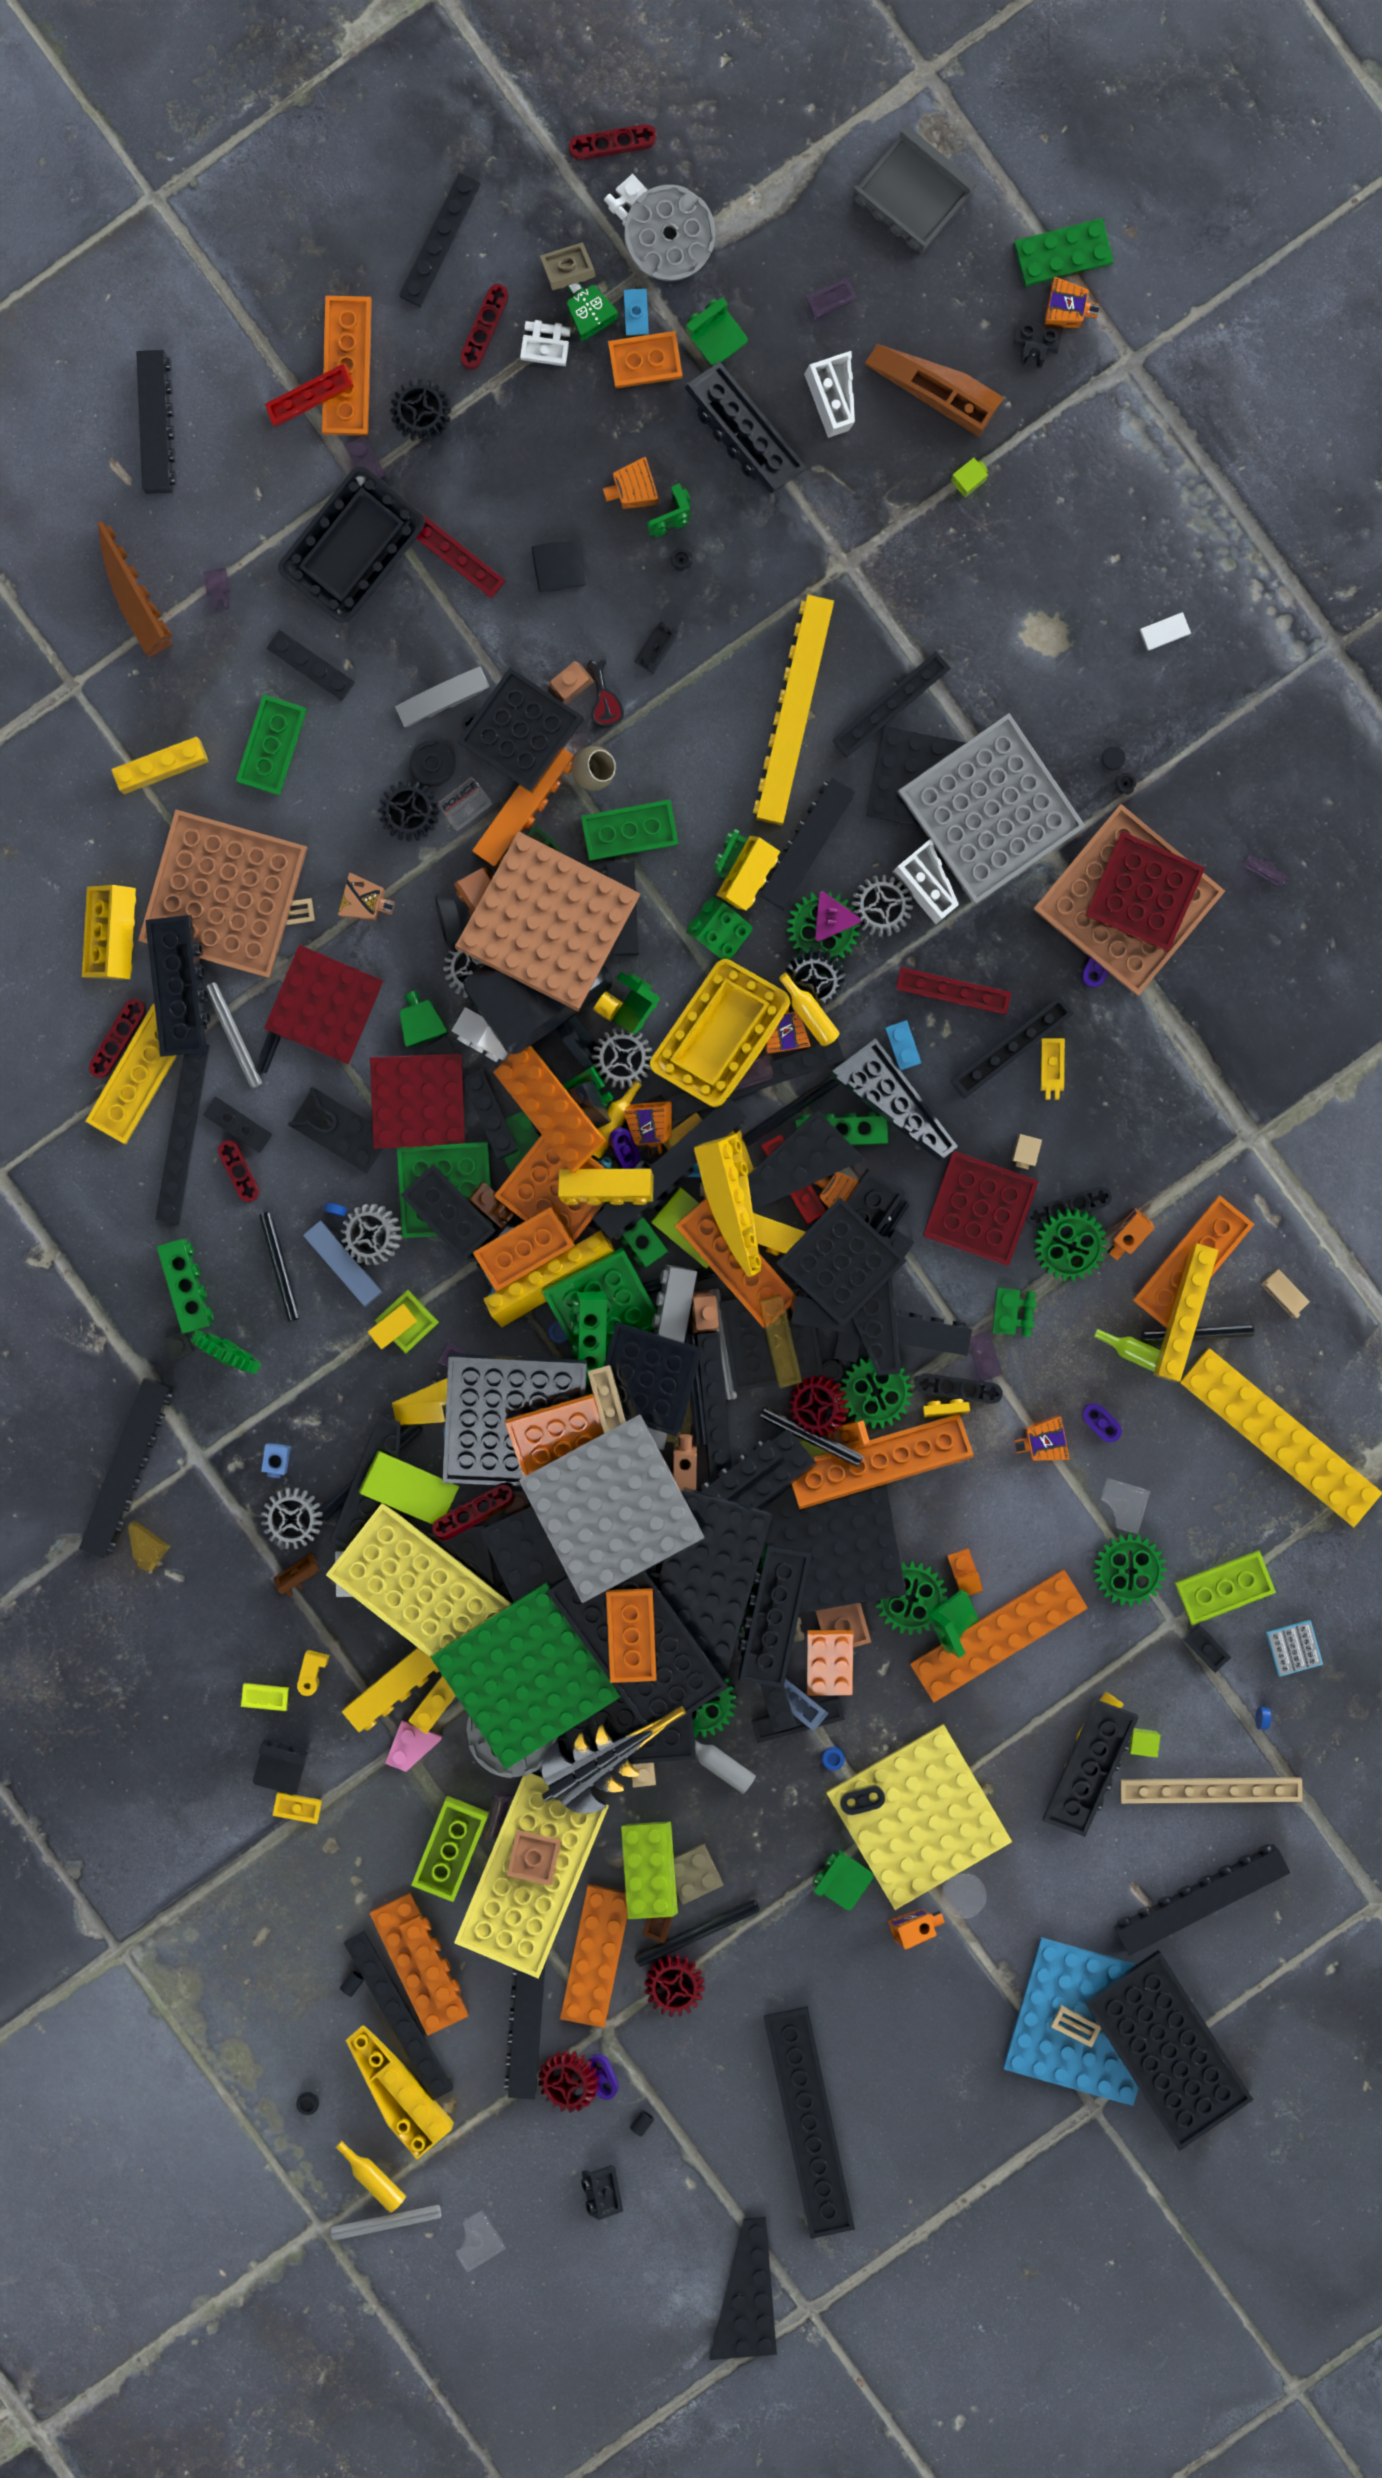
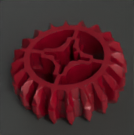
M813 1375L810 1379L804 1378L802 1380L803 1384L797 1383L795 1385L797 1390L791 1391L792 1396L795 1398L788 1401L794 1407L789 1408L788 1411L795 1413L791 1420H798L797 1426L804 1425V1431L811 1429L812 1435L818 1432L820 1436H826L827 1432L832 1434L835 1432V1428H841L840 1421L843 1422L847 1419L842 1413L849 1412V1409L844 1407V1404H847L849 1400H843L842 1398L846 1391H838L841 1384L833 1385L834 1379L829 1378L826 1381L825 1375H821L819 1378ZM811 1389L810 1400L807 1404H804L805 1396ZM821 1389L826 1391L832 1400L827 1399ZM816 1403H821V1405L826 1404V1406H823L818 1409L817 1407H811ZM833 1407V1414L829 1421L826 1422L827 1411ZM806 1412L811 1413L816 1422L811 1420L806 1414Z
M676 1954L675 1960H671V1956L667 1955V1962L659 1958L658 1963L660 1966L653 1963L651 1965L653 1971H647L646 1976L650 1978L644 1980V1985L648 1986L644 1992L646 1995H650L647 2001L648 2003L655 2002L653 2005L654 2010L661 2006L662 2015L666 2013V2010H669L670 2017H673L674 2011H678V2015L681 2017L683 2009L689 2014L691 2013L690 2005L697 2008L698 2003L696 2000L703 1999V1995L699 1993L705 1991V1986L700 1985L705 1982L704 1977L699 1976L702 1970L700 1968L695 1969L696 1962L694 1961L688 1965V1957H685L683 1962L680 1961L679 1954ZM677 1969L671 1976L665 1974L661 1976V1974L668 1970ZM684 1972L692 1979L693 1989L688 1988V1985L682 1981ZM678 1979V1987L676 1986L671 1992V1985L677 1982ZM656 1982L660 1983L667 1990L665 1999L658 1993ZM677 1996H688L684 2000L672 2002Z
M568 2049L563 2053L558 2051L554 2056H549L546 2060L547 2062H544L541 2066L542 2070L538 2076L541 2079L538 2082V2086L543 2087L541 2094L547 2095L546 2102L551 2100L553 2108L558 2105L561 2112L566 2108L569 2113L575 2109L579 2112L583 2107H588L591 2103L590 2101H593L596 2097V2092L599 2088V2085H597L599 2077L594 2074L597 2068H590L592 2061L585 2062V2054L579 2058L576 2051H573L571 2055ZM562 2067V2072L558 2076H554V2069ZM584 2086L583 2093L575 2095V2091L579 2087Z

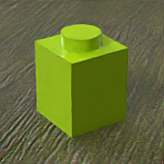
M972 458L952 475L951 481L961 494L967 497L986 481L988 470L983 462H977L975 458Z
M1134 1728L1130 1736L1131 1743L1128 1752L1134 1755L1158 1758L1161 1735L1157 1731Z

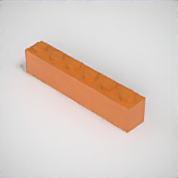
M563 749L533 793L519 785L472 852L494 869L500 866L518 831L522 833L525 828L527 830L531 828L536 820L534 818L538 810L543 811L549 802L546 798L551 791L555 793L561 786V777L564 773L568 775L571 772L574 755Z

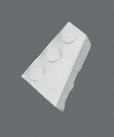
M851 351L810 364L804 373L828 438L849 431L855 422Z
M930 839L903 861L892 873L899 881L903 882L902 885L909 889L908 892L933 922L937 924L959 904L950 882L945 876L940 858L938 859L933 847L934 843Z

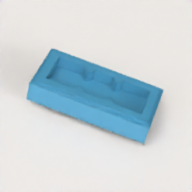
M647 289L624 290L626 338L649 335Z

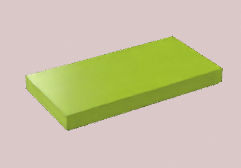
M377 1451L358 1492L430 1524H434L438 1518L447 1514L459 1486L454 1483H442L443 1478Z
M1259 1550L1174 1582L1191 1626L1276 1593Z

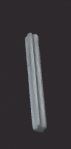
M215 982L208 984L205 987L246 1079L251 1088L258 1087L262 1084L261 1078L255 1069V1065L220 989Z
M715 1288L708 1290V1292L716 1296L719 1328L716 1331L720 1333L726 1400H732L737 1398V1392L734 1391L720 1310V1290Z
M439 2205L333 2226L330 2230L331 2238L335 2241L440 2219L442 2215Z

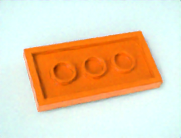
M551 1206L477 1249L473 1254L497 1292L574 1247L575 1244Z
M653 1588L607 1590L610 1683L656 1681Z

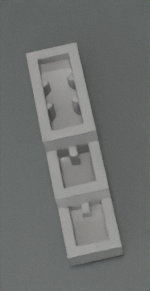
M477 667L436 685L395 706L403 726L410 727L426 717H432L447 708L459 705L490 688L482 668Z

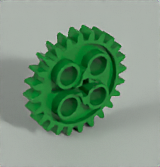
M813 893L810 894L811 900L809 901L802 897L803 905L795 904L798 912H790L794 919L787 920L788 924L793 925L792 928L786 930L788 933H793V936L788 941L796 942L792 949L800 948L809 953L811 946L814 952H818V948L821 947L822 953L825 954L826 951L830 950V957L837 955L844 959V951L852 952L849 944H857L852 938L860 936V933L854 931V929L860 927V924L839 932L842 935L841 938L835 935L830 936L829 938L834 940L835 946L832 949H826L823 946V940L817 942L815 935L812 939H805L802 935L804 928L813 929L814 934L816 932V926L805 922V919L808 918L816 923L817 918L813 917L812 910L818 907L819 898H816ZM838 894L835 900L839 902L841 905H843L845 908H847L846 905L848 903V900L846 899L841 903V895ZM852 906L847 909L852 912L855 907Z
M1066 1208L1065 1215H1062L1059 1210L1057 1211L1056 1218L1048 1215L1050 1222L1042 1221L1041 1223L1045 1228L1037 1229L1036 1231L1041 1236L1034 1238V1241L1039 1244L1034 1246L1033 1249L1036 1252H1040L1035 1255L1037 1260H1042L1039 1263L1040 1267H1047L1045 1272L1048 1275L1053 1272L1055 1279L1061 1275L1064 1282H1066L1068 1276L1075 1282L1076 1275H1079L1082 1280L1084 1279L1085 1272L1093 1275L1091 1268L1099 1269L1096 1262L1097 1260L1104 1261L1100 1254L1107 1253V1249L1102 1247L1108 1241L1105 1238H1101L1106 1235L1104 1230H1099L1102 1227L1101 1223H1094L1096 1218L1093 1215L1088 1218L1086 1211L1080 1215L1077 1208H1075L1073 1214ZM1064 1226H1070L1068 1234H1060V1230ZM1084 1235H1090L1091 1238L1088 1243L1082 1244L1080 1242ZM1056 1236L1066 1243L1072 1244L1073 1242L1078 1248L1088 1250L1089 1252L1085 1254L1072 1246L1067 1248L1063 1242L1053 1240L1052 1238ZM1058 1246L1061 1248L1057 1255L1050 1254L1053 1247ZM1073 1256H1081L1078 1263L1071 1264L1070 1261Z
M195 1330L190 1339L201 1351L213 1356L215 1360L228 1367L231 1365L238 1370L257 1374L262 1365L261 1362L253 1358L252 1354L240 1349L238 1345L224 1337L221 1339L211 1333Z
M869 1356L866 1363L860 1358V1366L852 1363L854 1371L846 1370L845 1372L849 1378L841 1379L846 1384V1387L839 1388L841 1391H846L842 1398L843 1400H849L847 1404H844V1407L851 1409L847 1415L850 1417L856 1414L854 1421L858 1422L860 1419H863L865 1426L868 1422H871L872 1429H875L876 1423H879L881 1428H884L885 1421L892 1426V1418L895 1417L900 1421L901 1418L898 1413L906 1414L907 1411L903 1408L904 1405H911L906 1399L913 1396L912 1393L907 1392V1389L913 1387V1385L906 1384L905 1382L910 1376H902L905 1370L902 1367L900 1368L901 1374L888 1375L885 1382L878 1383L875 1378L876 1372ZM868 1373L871 1375L875 1386L878 1389L882 1388L879 1395L886 1406L885 1410H882L877 1397L870 1395L873 1389L866 1377ZM860 1380H864L867 1383V1389L862 1393L855 1390V1384ZM889 1391L897 1393V1400L894 1403H887L885 1400V1395ZM868 1401H874L877 1404V1409L873 1413L865 1411V1404Z
M1127 1533L1126 1539L1121 1534H1118V1541L1109 1538L1111 1545L1108 1546L1103 1543L1102 1546L1105 1551H1097L1101 1558L1093 1560V1562L1099 1565L1097 1568L1092 1569L1093 1572L1099 1573L1098 1576L1093 1578L1095 1582H1101L1097 1588L1099 1590L1106 1589L1103 1596L1106 1598L1111 1595L1110 1601L1112 1603L1119 1599L1120 1606H1123L1125 1601H1127L1129 1607L1133 1606V1601H1136L1141 1606V1599L1143 1598L1149 1603L1148 1595L1157 1596L1155 1588H1163L1159 1584V1580H1166L1161 1575L1162 1572L1167 1571L1165 1567H1161V1564L1165 1563L1166 1560L1158 1558L1162 1551H1154L1156 1544L1153 1542L1148 1545L1149 1538L1147 1537L1140 1541L1141 1537L1139 1534H1136L1134 1539H1132L1130 1533ZM1128 1550H1131L1130 1565L1135 1568L1134 1571L1130 1572L1131 1590H1128L1129 1574L1125 1572V1569L1129 1568ZM1117 1553H1122L1124 1557L1120 1564L1113 1563V1557ZM1139 1553H1145L1146 1560L1142 1564H1137L1135 1560ZM1117 1576H1123L1124 1582L1120 1587H1114L1113 1580ZM1139 1576H1145V1585L1138 1587L1136 1579Z
M910 1561L909 1567H906L905 1563L901 1562L903 1578L909 1579L910 1582L909 1587L906 1589V1595H911L914 1580L918 1579V1584L914 1591V1596L917 1600L911 1602L909 1615L904 1617L908 1606V1600L905 1598L906 1595L881 1599V1602L875 1605L876 1608L883 1609L878 1615L880 1617L887 1616L884 1620L885 1624L893 1622L892 1630L899 1626L900 1634L904 1632L905 1628L908 1629L909 1635H912L913 1629H916L921 1634L922 1627L930 1631L929 1623L932 1622L929 1615L940 1607L942 1602L948 1600L947 1597L942 1596V1593H945L947 1588H940L944 1580H936L938 1572L930 1574L931 1566L923 1570L922 1562L917 1567H915L913 1561ZM924 1584L931 1586V1593L928 1596H922L919 1593L920 1587ZM894 1600H901L903 1602V1608L898 1612L891 1609V1604ZM917 1606H922L925 1609V1614L921 1618L913 1616V1610Z
M727 1677V1678H726V1680H725L726 1684H727L728 1681L730 1680V1677ZM729 1685L726 1690L718 1694L717 1696L720 1697V1700H709L695 1710L696 1717L693 1718L695 1737L698 1736L699 1732H702L705 1738L708 1735V1731L715 1735L716 1727L722 1731L724 1729L723 1723L729 1725L731 1721L727 1716L733 1717L735 1715V1712L730 1708L737 1707V1703L732 1701L737 1697V1694L730 1692L735 1688V1685ZM708 1706H716L719 1714H710Z

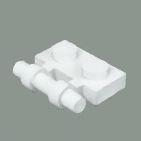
M632 174L616 188V193L620 198L615 199L611 194H608L604 201L609 205L608 209L613 214L616 213L623 221L622 225L625 226L628 213L624 210L623 206L627 204L631 208L639 196L648 190Z
M535 320V322L526 321L525 330L533 331V336L523 335L521 360L566 367L569 341L560 339L561 336L570 337L571 327H564L560 323H555V325L544 324L539 320ZM541 333L553 334V339L542 338L540 335Z

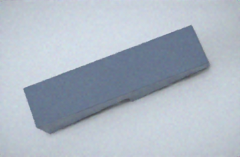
M319 1221L303 1235L365 1307L382 1293L381 1289L357 1260L350 1257V1253L344 1250L345 1247L324 1222Z
M785 1678L784 1686L793 1715L815 1731L828 1715V1712Z

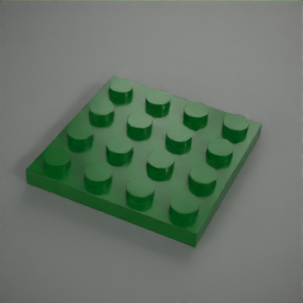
M488 1142L397 1148L402 1238L438 1236L401 1196L433 1164L439 1168L467 1199L481 1182H485L491 1188ZM484 1216V1218L493 1226V1224Z
M623 1247L542 1289L544 1297L570 1344L575 1343V1335L572 1334V1322L576 1321V1314H573L572 1302L576 1300V1292L604 1291L606 1295V1354L609 1350L616 1322L646 1331L654 1329L652 1328V1319L654 1314L657 1315V1311ZM589 1314L584 1320H590L594 1315ZM587 1336L583 1341H590L593 1336ZM586 1357L584 1360L589 1362L593 1357Z

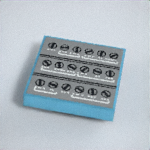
M1310 1620L1266 1632L1279 1677L1323 1665Z

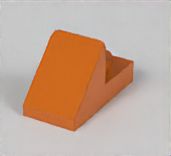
M864 1420L841 1424V1428H835V1432L832 1434L827 1432L828 1438L847 1448L870 1442Z
M969 1548L947 1555L958 1590H964L968 1596L982 1592L980 1577L976 1571Z

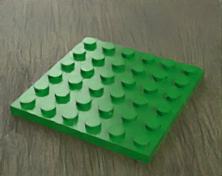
M547 1582L430 1656L505 1770L621 1697L613 1683H610V1679L548 1595L547 1591L550 1589V1586Z

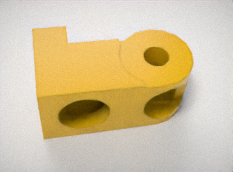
M606 991L600 997L593 1010L611 1022L623 1002Z
M311 1650L306 1651L297 1684L298 1691L302 1695L310 1696L316 1692L319 1687L318 1674L320 1667H326L330 1655Z

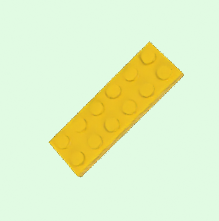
M154 1003L85 1121L123 1144H127L178 1056L160 1057Z

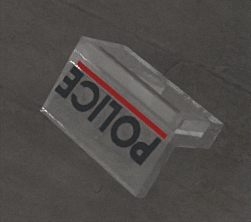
M471 777L439 801L437 806L454 829L459 831L493 805V803L473 777Z

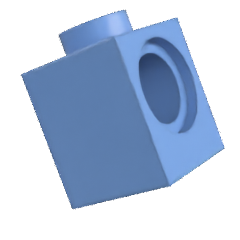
M273 1443L265 1444L261 1472H267V1476L273 1478H280L281 1475L286 1474L291 1446ZM272 1455L280 1457L281 1465L279 1467H274L271 1464L270 1458Z

